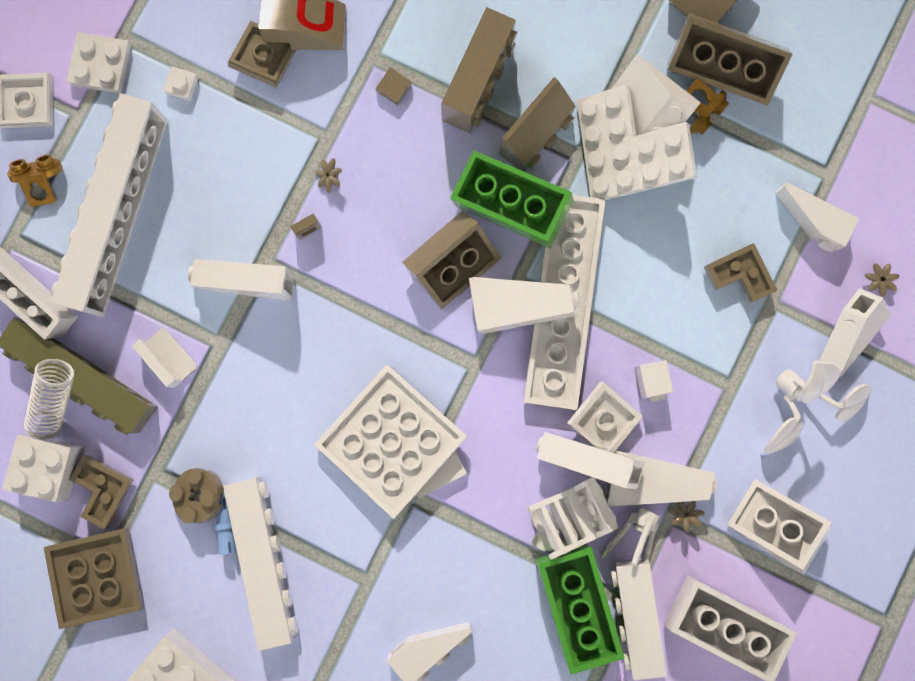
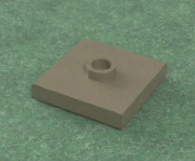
M250 20L228 60V67L277 88L297 50H291L290 43H264L259 30L260 24Z

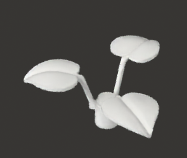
M813 361L812 371L807 382L792 370H786L778 377L776 386L786 394L783 399L788 402L794 418L785 421L767 446L761 451L763 453H772L783 450L790 446L802 432L804 423L800 421L801 415L793 400L796 399L797 401L810 403L820 398L839 409L835 415L838 421H846L854 417L861 410L871 393L872 387L868 384L859 385L846 396L843 403H838L822 394L830 390L840 376V369L834 364Z

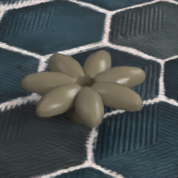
M332 158L329 163L326 160H322V170L315 172L318 177H321L318 187L322 188L325 186L328 193L332 191V184L340 186L338 176L342 169L335 168V158Z
M874 263V273L865 274L868 280L873 281L869 285L868 290L873 291L878 288L881 297L886 295L887 289L897 291L896 285L891 281L897 280L900 275L889 274L891 264H886L881 269L878 264Z
M691 501L687 507L684 502H677L678 508L668 509L669 513L676 516L671 521L672 525L682 523L685 532L689 531L690 523L698 528L701 527V523L697 518L703 516L705 512L703 510H694L696 506L695 501Z

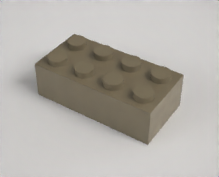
M486 7L442 100L443 122L468 133H471L473 126H479L484 114L482 112L485 103L489 104L495 90L493 89L496 80L500 81L505 70L504 63L506 58H510L514 51L515 40L518 34L515 31V19Z
M688 13L668 60L667 68L675 73L695 80L700 79L706 84L768 106L793 53L789 48Z

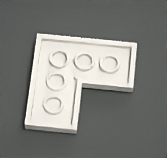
M627 85L577 99L591 198L609 200L697 178L690 126L687 122L636 135L630 88Z

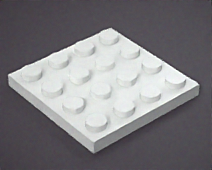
M387 364L314 445L388 515L395 519L468 436Z

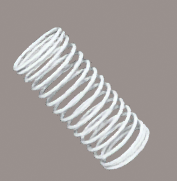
M47 359L39 362L35 367L24 421L26 432L38 439L54 438L60 433L74 378V370L67 362L59 359ZM45 364H58V365L63 366L64 368H66V369L68 370V372L65 371L64 369L59 368V367H56V366H45V367H41V366H43V365H45ZM46 368H56V369H59V370L63 371L65 374H67V376H65L63 373H60V372H57V371H52V370L41 371V370L46 369ZM47 372L57 373L59 375H62L67 381L56 375H39ZM42 377H55L62 380L63 383L54 379H42ZM43 389L53 390L57 393L43 391ZM45 393V394H48V395H55V396H57V397L44 396V395H41V394ZM40 398L54 399L56 401L42 400ZM39 402L53 403V404H55V405L52 406V405H49V404H40ZM37 415L51 416L53 418H42ZM33 416L36 417V418H38V419H41V420H54V419H55V421H52V422H41V421H37L36 419H34ZM31 420H33V421H35V422H37V423H40V424H53V423H56V424H55V425H51V426H40V425H36V424L33 423ZM30 424L34 425L35 427H39V428H52V427H55V428H54V429H50V430H39V429H35V428L32 427ZM29 427H30L31 429H33L34 431H38V432H51V431H54V432H53V433H49V434H38V433H34L33 431H31V430L29 429Z

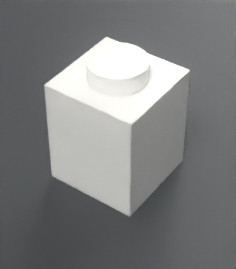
M667 360L635 367L641 398L649 397L650 402L666 399L665 394L673 392Z

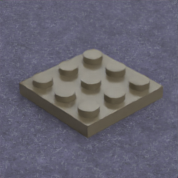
M129 527L43 547L59 629L144 609Z

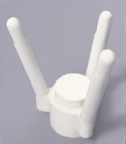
M643 508L639 509L638 514L632 512L628 521L601 553V557L605 558L633 523H635L634 529L642 534L632 559V565H637L646 539L647 544L643 559H649L655 533L659 527L657 523L660 517Z

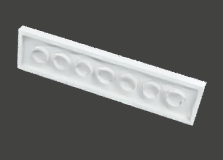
M573 195L574 201L551 249L544 248L540 282L570 285L573 292L578 291L581 307L576 308L577 316L534 324L523 403L577 410L605 199Z

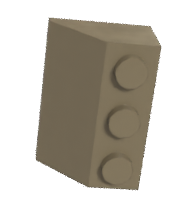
M552 78L502 137L499 154L521 171L525 172L528 167L532 170L542 157L539 154L543 149L549 150L557 141L558 137L556 134L561 128L566 130L575 119L572 115L576 106L558 79Z
M462 210L402 263L433 301L443 309L470 286L469 278L480 277L498 262L501 257L479 223Z

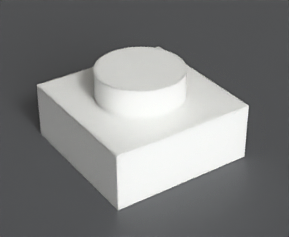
M171 66L163 91L168 95L191 102L199 77L195 73Z

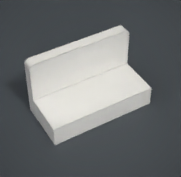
M161 328L147 341L139 339L132 345V348L166 387L175 388L198 368L194 360L165 328Z

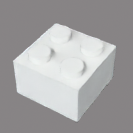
M17 435L2 490L52 502L70 500L74 482L69 479L81 459L84 447L53 439H38L31 435Z

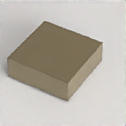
M389 68L375 89L377 93L398 106L411 87L412 81Z
M313 213L290 227L295 236L301 240L321 229L322 226Z

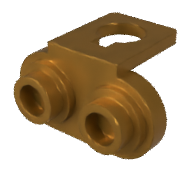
M696 79L686 92L692 95L693 91L702 90L706 94V100L709 104L706 106L702 103L696 108L695 112L699 117L690 126V133L697 134L699 132L703 135L713 123L709 120L711 118L709 115L716 113L719 116L730 103L726 100L727 93L722 90L717 94L700 79Z
M47 154L38 157L36 162L27 163L24 159H18L9 164L10 169L7 172L9 180L13 183H19L31 207L56 202L57 198L47 178L55 176L63 170L60 160L52 158L51 155ZM32 183H37L38 187L43 188L47 196L45 198L34 197L31 193Z

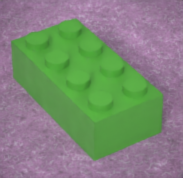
M474 150L450 197L457 208L550 249L574 201L571 191Z
M584 544L550 560L549 555L536 558L561 650L570 675L625 659L592 547Z

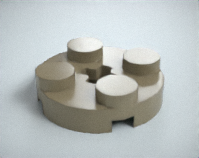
M202 468L189 469L179 476L175 485L169 490V498L173 501L174 510L186 524L209 522L221 510L222 504H219L220 495H224V488L220 478L213 471ZM196 491L201 492V494L199 495V502L195 500Z

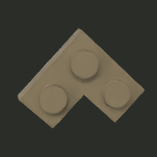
M754 243L704 266L715 290L739 280L750 303L778 291Z
M82 455L69 479L93 492L80 517L102 529L109 528L134 481L133 478L88 455Z

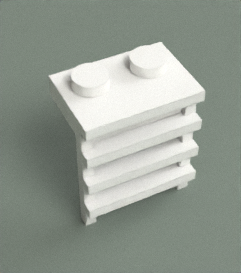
M593 477L569 490L527 507L529 513L536 510L555 552L549 554L550 560L619 529L615 514L609 508L604 498L603 489ZM560 499H563L581 537L579 541H577L558 501ZM546 505H550L568 546H563L547 512Z

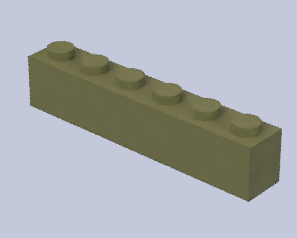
M14 317L0 336V348L4 350L2 354L13 361L20 360L26 364L24 368L32 374L35 373L34 370L37 364L47 359H59L71 365L74 370V378L69 398L77 404L90 406L93 408L92 414L103 420L108 418L115 423L114 428L125 435L140 433L158 407L57 339L44 340L21 318ZM45 364V365L41 366V367H45V366H56V367L62 368V369H64L65 371L68 372V370H67L66 368H64L63 366H60V365H58V364ZM46 368V369L41 370V371H46V370L57 371V372L63 373L65 376H67V374H65L63 371H61V370H59V369H56V368ZM47 372V373H42V374H41V375H47V374H48V375H56V376H58V377L63 378L65 381H67L62 375H59V374H57V373ZM46 377L47 379H54L63 383V381L58 378Z

